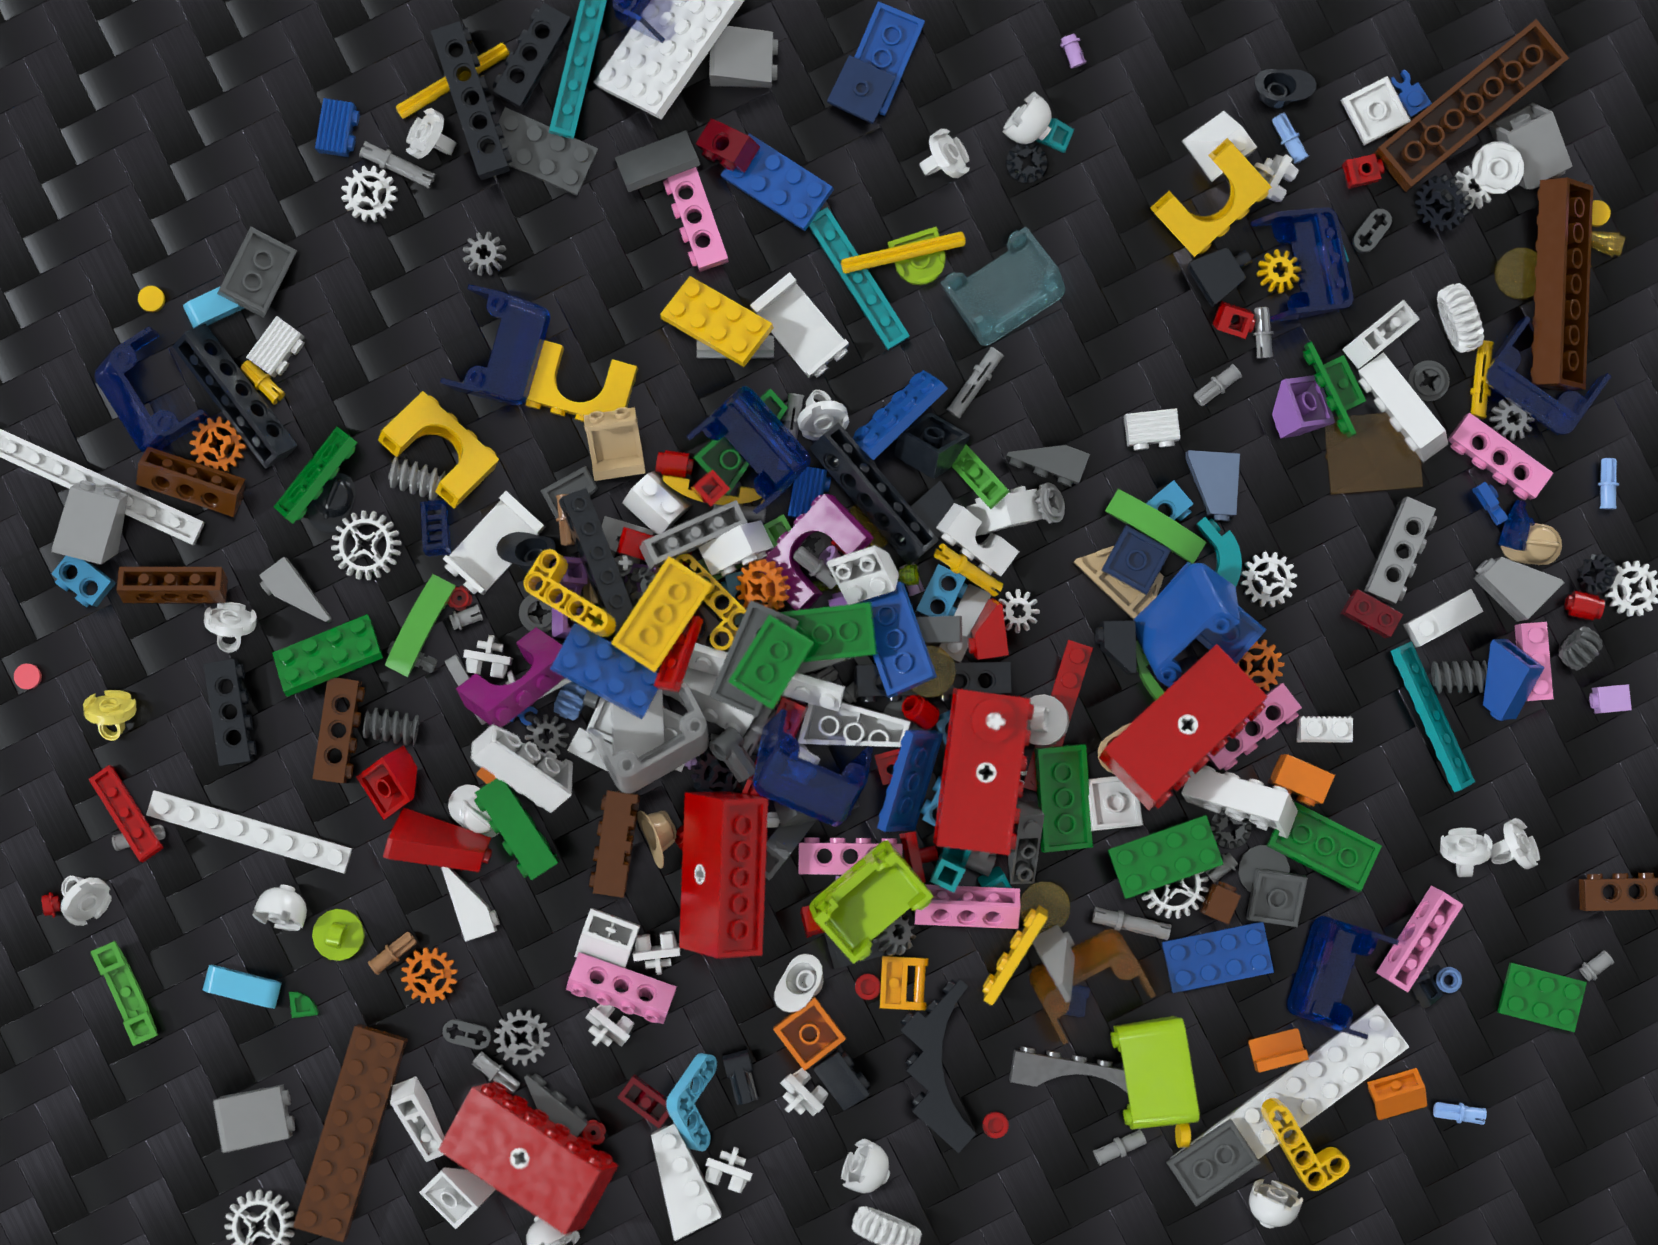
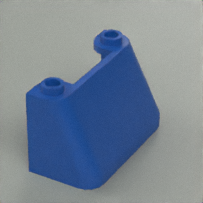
M1195 563L1187 567L1133 620L1135 621L1136 639L1160 682L1170 688L1180 678V664L1173 658L1206 627L1215 633L1223 634L1232 630L1240 622L1236 587L1202 563Z

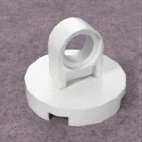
M432 108L426 109L424 112L427 115L423 119L418 117L409 131L406 142L410 144V147L406 148V152L419 159L426 156L434 147L443 153L451 155L457 143L441 134L444 125L443 115Z
M941 128L930 136L929 145L932 155L919 164L925 176L942 169L950 177L959 178L970 169L966 167V163L969 162V156L965 147L957 137L952 139L947 135L950 132L947 129Z
M1491 142L1476 152L1472 161V174L1476 183L1484 191L1492 194H1503L1520 183L1524 174V162L1520 152L1513 145L1506 142Z
M814 390L806 400V408L800 412L797 421L799 430L802 431V435L805 438L818 440L838 422L846 429L849 424L847 409L842 403L832 401L830 396L822 390Z
M234 602L217 603V608L211 609L208 607L204 613L205 627L210 632L217 634V645L220 650L227 653L236 651L240 647L241 636L248 635L254 631L257 616L253 609L249 612L245 610L246 605ZM224 636L235 637L236 641L232 644H226L222 638Z
M1045 694L1033 696L1030 698V704H1034L1033 718L1027 722V730H1030L1029 742L1041 747L1051 746L1067 733L1069 726L1068 711L1055 697Z
M1514 818L1504 824L1505 839L1492 845L1491 861L1494 864H1504L1515 859L1524 869H1530L1538 865L1536 861L1540 860L1537 844L1533 836L1527 837L1524 832L1527 826L1520 819Z
M1456 828L1449 830L1447 836L1444 837L1443 835L1441 837L1440 852L1444 858L1456 863L1458 877H1472L1474 865L1482 864L1492 856V840L1487 834H1484L1483 837L1476 834V829Z
M68 876L63 881L61 887L64 896L61 903V911L64 917L74 925L88 924L86 920L91 919L93 916L98 919L107 910L111 902L109 886L99 878L90 877L83 879L76 876Z

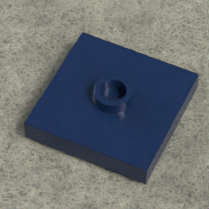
M849 55L827 103L874 124L895 80V76Z
M1125 525L1101 571L1147 595L1171 549Z

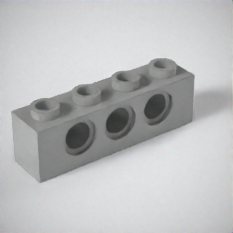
M1410 497L1402 500L1364 593L1391 605L1396 604L1398 600L1402 601L1407 587L1404 586L1406 579L1413 576L1417 563H1414L1416 555L1423 552L1427 540L1424 539L1427 529L1431 531L1436 522L1437 516H1434L1436 508ZM1409 521L1417 525L1418 531L1416 535H1411L1407 532L1406 525ZM1399 545L1405 546L1408 550V555L1405 559L1398 557L1396 553ZM1389 568L1397 571L1398 579L1396 582H1390L1387 579L1386 573Z
M737 500L644 540L639 548L649 569L652 570L663 565L668 556L676 559L679 555L688 554L729 530L746 524L747 521Z

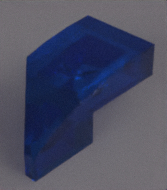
M1516 500L1504 524L1498 545L1525 551L1530 525L1533 526L1535 524L1533 518H1529L1525 501Z

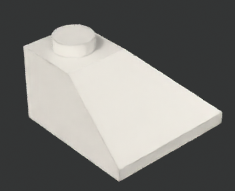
M1225 111L1182 140L1211 182L1224 173L1208 155L1226 138L1235 145L1245 158L1251 155L1257 148L1244 128Z
M443 1168L419 1193L457 1229L496 1189L468 1170Z

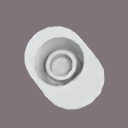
M475 785L458 787L449 798L448 808L450 815L465 829L491 838L495 837L497 834H495L488 823L491 820L487 811L482 813L474 801L477 798L475 792L480 788Z
M802 954L790 962L774 992V1000L780 1009L786 1012L799 1011L810 1002L812 997L820 992L824 983L823 969L820 961L813 955Z

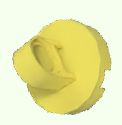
M120 690L104 691L105 695L99 697L92 694L85 699L83 704L85 718L91 723L98 724L101 736L110 741L119 738L125 730V721L131 719L137 710L136 700L131 699V694ZM106 725H115L118 731L112 732Z

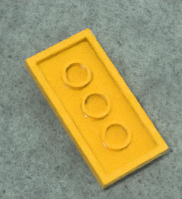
M689 276L660 314L662 320L745 367L774 329L773 323Z
M668 556L611 644L653 672H656L712 587V584Z
M1038 905L1036 910L1030 909L1024 919L1025 928L1022 932L1016 931L1010 941L1011 950L1009 953L1003 952L996 964V974L990 973L984 982L982 990L984 992V1001L993 1006L1047 920L1048 910Z

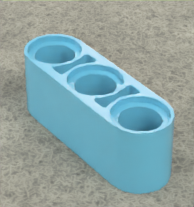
M220 287L196 297L183 305L193 329L203 324L208 326L244 309V307L218 295L217 292Z
M209 965L202 990L267 1008H275L282 983L217 965Z

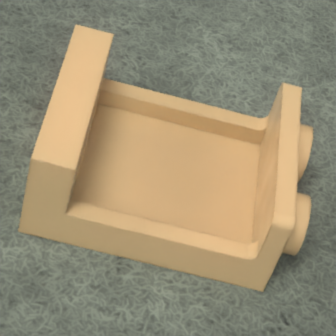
M621 407L608 412L595 411L584 415V427L590 449L594 481L645 473L635 407Z

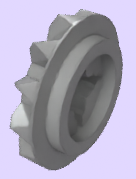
M1052 483L1039 485V490L1036 491L1038 499L1035 502L1038 504V511L1042 513V519L1047 520L1049 524L1060 522L1065 512L1062 494Z

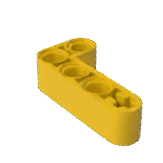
M547 549L542 551L525 577V590L598 636L608 637L612 635L616 629V622L611 615L559 584L567 572V560L554 550ZM553 559H557L556 565L549 569L550 562ZM543 581L542 587L536 591V584ZM563 593L561 602L556 603L557 596ZM584 605L583 613L577 616V609ZM596 617L604 621V623L600 626L592 620Z
M688 554L679 555L675 559L681 564L684 561L686 563L691 561L692 563L689 566L698 573L697 575L710 579L712 587L703 601L723 620L712 631L710 643L717 650L729 651L738 630L734 620L736 616L744 615L746 609L692 556ZM722 596L728 597L729 606L724 610L717 609V599ZM720 633H727L729 635L728 644L722 647L716 644V637Z
M1269 1098L1263 1102L1261 1113L1297 1176L1310 1190L1319 1191L1348 1172L1349 1161L1337 1148L1328 1147L1315 1155L1290 1110L1279 1099ZM1276 1110L1278 1115L1281 1117V1120L1279 1121L1275 1118L1274 1112ZM1288 1130H1293L1289 1137L1284 1138V1134ZM1305 1151L1301 1158L1296 1159L1299 1152ZM1339 1158L1334 1166H1330L1333 1159ZM1317 1172L1313 1179L1308 1180L1311 1173Z

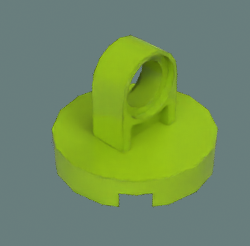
M335 909L327 911L318 918L313 927L312 938L314 946L321 955L330 960L341 961L351 958L359 952L364 943L365 930L356 914L345 909Z

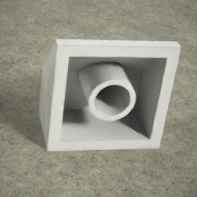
M656 471L646 474L629 491L622 502L656 535L667 531L692 507V504L679 492L668 486L662 480V476Z

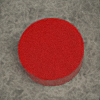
M867 973L861 975L856 980L855 990L862 999L871 1000L879 995L881 984L875 975Z
M990 1112L984 1117L982 1127L989 1137L1001 1138L1007 1133L1009 1124L1007 1118L1002 1113Z

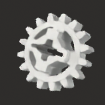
M362 166L361 173L354 169V177L346 176L345 178L349 185L342 186L341 188L347 193V195L341 197L343 202H349L345 208L347 211L354 209L352 213L354 218L361 214L363 222H366L368 217L377 222V215H381L385 219L386 213L384 211L386 209L393 211L394 209L390 203L397 202L398 200L397 197L392 195V193L398 191L396 186H390L394 182L393 178L388 177L385 179L387 172L383 169L378 173L376 166H373L371 171ZM365 178H375L378 180L375 182L366 181ZM358 184L357 194L353 196L354 188ZM364 186L372 191L375 202L367 197ZM386 192V198L381 204L382 194ZM366 205V206H371V207H373L374 209H373V210H364V209H361V208Z
M1263 552L1262 559L1257 555L1253 556L1254 563L1246 562L1245 566L1248 568V571L1241 572V575L1246 577V580L1241 582L1240 585L1247 586L1248 588L1243 594L1248 595L1251 593L1252 598L1250 602L1253 603L1258 599L1260 600V607H1264L1266 602H1269L1270 608L1275 607V600L1280 604L1285 603L1283 596L1290 598L1292 593L1289 591V588H1296L1297 586L1291 582V579L1297 577V574H1290L1289 571L1294 567L1293 564L1286 566L1284 563L1287 558L1284 556L1278 560L1277 552H1274L1271 557H1268L1267 552ZM1267 563L1265 570L1262 572L1254 571L1258 565ZM1278 566L1283 571L1285 578L1281 577L1278 573ZM1270 573L1271 579L1276 581V583H1271L1267 586L1266 581L1260 577H1265ZM1252 581L1256 582L1260 588L1259 593L1253 587ZM1274 588H1283L1278 595L1270 597Z
M1629 561L1623 562V569L1619 565L1616 566L1615 581L1609 588L1610 592L1605 594V597H1612L1613 601L1609 604L1610 607L1619 606L1617 613L1620 614L1627 610L1626 613L1629 617L1633 616L1634 611L1638 616H1641L1644 613L1643 608L1649 612L1653 610L1651 603H1658V599L1655 597L1658 594V589L1656 588L1658 580L1654 579L1657 571L1648 572L1649 564H1644L1640 567V562L1634 561L1631 567ZM1627 572H1636L1631 579L1623 577ZM1646 580H1647L1648 585H1649V590L1647 589V586H1646V583H1645ZM1636 584L1634 588L1637 590V593L1631 594L1632 589L1629 585ZM1617 587L1620 590L1621 597L1618 595ZM1635 599L1644 601L1643 603L1637 606L1631 605V603H1633Z

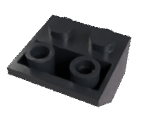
M837 1048L817 1063L813 1070L845 1111L870 1095L868 1090L870 1083L861 1071L856 1074L853 1070L854 1061L846 1051L841 1053Z

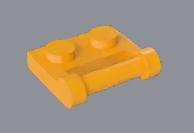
M882 956L880 1008L926 1009V1002H924L926 966H928L929 958ZM908 966H915L914 1001H906Z

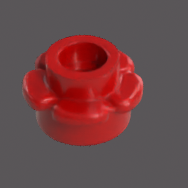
M456 586L448 601V605L452 608L454 607L457 611L465 610L472 603V595L469 594L470 590L465 586ZM461 596L462 600L458 601L457 597Z
M49 892V895L42 896V907L45 916L52 915L56 917V912L61 911L59 896H54L52 892Z
M597 1120L587 1121L588 1124L581 1131V1136L589 1141L591 1146L601 1144L605 1139V1126L602 1123H598ZM594 1130V1131L596 1132V1134H595V1135H592V1134H591V1131Z

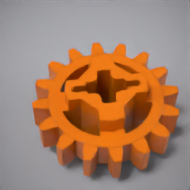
M218 417L216 423L211 418H208L207 426L199 423L201 431H193L192 434L197 438L189 443L196 447V449L191 451V455L199 456L195 462L199 464L205 462V466H213L217 470H220V467H222L225 472H229L230 464L238 467L236 459H244V455L240 451L247 449V446L241 444L243 439L238 435L235 428H232L229 420L224 424L223 418ZM219 428L228 430L232 435H221ZM208 433L209 436L206 442L202 444L205 435ZM217 439L224 442V444L220 445V452L213 448L217 444ZM235 446L232 455L229 457L230 449ZM214 454L218 462L210 461L205 455Z
M766 559L752 561L748 563L749 566L742 567L743 574L737 576L741 585L735 586V588L741 590L742 594L737 598L738 600H745L744 608L748 607L750 600L775 611L785 607L782 601L789 599L785 591L791 589V586L785 585L784 581L789 577L781 575L782 567L775 568V561L767 562Z
M1263 639L1260 644L1256 641L1250 648L1260 649L1262 652L1259 655H1252L1250 652H1246L1241 661L1244 663L1245 674L1250 679L1253 677L1263 679V682L1255 684L1259 688L1262 687L1265 692L1270 691L1268 684L1276 686L1278 682L1275 680V677L1283 676V673L1278 671V668L1284 666V663L1278 662V658L1282 656V653L1275 654L1273 652L1276 645L1273 644L1267 647V640ZM1270 658L1272 661V672L1268 669V660ZM1262 659L1259 664L1261 670L1249 673L1253 667L1250 662Z
M425 947L422 955L418 951L413 952L415 959L408 957L406 961L409 967L402 968V971L407 973V976L401 978V981L408 982L409 984L404 990L409 991L412 989L413 994L411 998L415 999L419 995L421 996V1003H425L427 998H430L432 1004L436 1003V996L441 1000L446 999L444 992L452 993L454 990L450 987V984L458 982V980L452 978V975L458 972V969H451V965L455 962L454 959L447 961L448 953L444 952L442 955H439L438 948H434L432 953H430L428 947ZM433 959L440 961L445 968L440 969L434 964ZM422 960V968L419 972L413 973L416 964ZM428 968H430L432 973H441L432 978V982L429 981V978H419L418 976L428 972ZM446 978L444 986L437 991V983L440 979ZM415 983H421L425 986L427 992L420 990Z

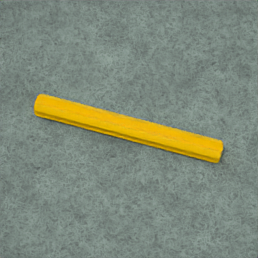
M500 43L478 56L480 66L476 67L478 74L509 56V51L504 43ZM462 72L459 75V80H469L471 72ZM446 76L398 104L396 109L400 116L406 118L448 93L450 88Z
M956 232L841 260V268L843 273L846 274L961 247L966 243L963 232Z

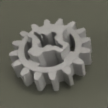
M521 1009L517 1010L516 1016L511 1012L507 1013L509 1020L500 1019L499 1022L503 1027L496 1028L494 1031L500 1034V1037L494 1039V1043L501 1044L497 1052L504 1051L506 1053L504 1056L505 1061L512 1057L513 1065L522 1060L523 1065L526 1066L529 1058L534 1063L537 1062L536 1054L538 1053L541 1056L545 1054L542 1046L548 1047L550 1045L545 1040V1037L550 1036L551 1033L548 1031L544 1032L543 1029L547 1026V1022L540 1024L539 1019L541 1015L538 1014L532 1017V1010L530 1009L526 1012V1015H523ZM517 1020L529 1021L525 1026L513 1024ZM535 1028L539 1032V1043L534 1039L533 1031ZM525 1031L528 1043L526 1041L519 1043L517 1041L519 1036L516 1032L521 1034ZM506 1032L511 1037V1044L509 1047L507 1046L505 1040ZM527 1048L529 1051H532L531 1053L523 1055L516 1053L519 1049Z

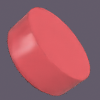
M22 664L14 672V681L22 689H34L41 682V671L33 664Z

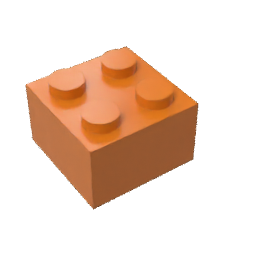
M1282 754L1277 760L1268 783L1286 789L1290 795L1291 793L1296 795V801L1308 806H1314L1315 804H1323L1335 775L1288 754Z
M815 996L812 997L804 1008L792 1012L773 1027L775 1033L804 1071L846 1040L845 1035Z

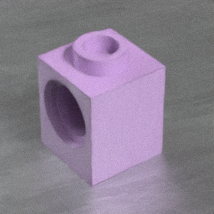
M1629 684L1592 688L1593 693H1590L1589 701L1595 714L1632 710Z

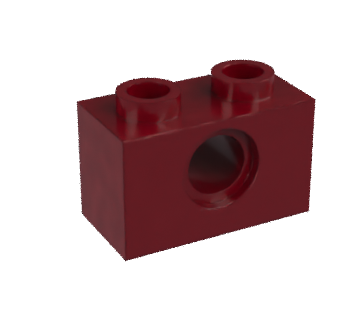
M712 118L696 142V145L703 151L701 154L703 157L711 162H715L717 159L721 161L720 164L733 172L736 168L745 173L760 148L750 136Z
M1358 589L1352 592L1341 612L1344 616L1384 638L1392 636L1403 616L1402 613Z
M635 1074L617 1097L659 1129L670 1115L666 1106L667 1098Z

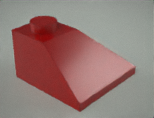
M994 598L988 599L971 629L972 638H968L970 654L974 653V657L977 659L1009 655L1003 605Z
M403 745L380 758L357 776V779L383 820L414 799L417 765Z

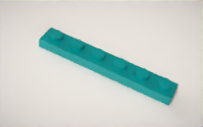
M580 0L549 129L551 134L574 139L607 0Z
M826 207L818 212L810 223L809 228L887 350L892 349L909 338L910 335L868 269L843 273L841 260L858 256L829 208Z
M1412 641L1391 650L1394 663L1401 673L1404 685L1415 704V710L1420 715L1426 734L1434 746L1436 756L1443 766L1453 791L1457 792L1475 783Z

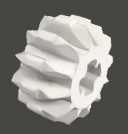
M1469 166L1464 168V173L1460 171L1456 173L1457 180L1455 184L1463 183L1462 192H1469L1465 200L1471 201V205L1467 206V209H1471L1474 203L1478 209L1482 208L1483 201L1489 203L1492 200L1489 195L1492 193L1484 191L1476 183L1472 169ZM1469 185H1477L1478 189L1476 191L1474 189L1470 190Z
M1020 589L1015 591V598H1013L1010 592H1006L1005 595L1009 602L999 599V602L1005 607L1003 609L1004 621L1007 620L1009 622L1005 630L1009 631L1013 624L1015 625V633H1020V624H1022L1026 631L1030 630L1027 620L1036 624L1037 619L1030 615L1040 613L1039 609H1031V606L1035 605L1037 600L1034 599L1028 603L1026 600L1030 597L1029 592H1026L1024 597L1020 598ZM1013 605L1015 608L1018 605L1023 607L1021 611L1024 613V616L1022 618L1020 615L1017 618L1013 616L1014 611L1011 610Z

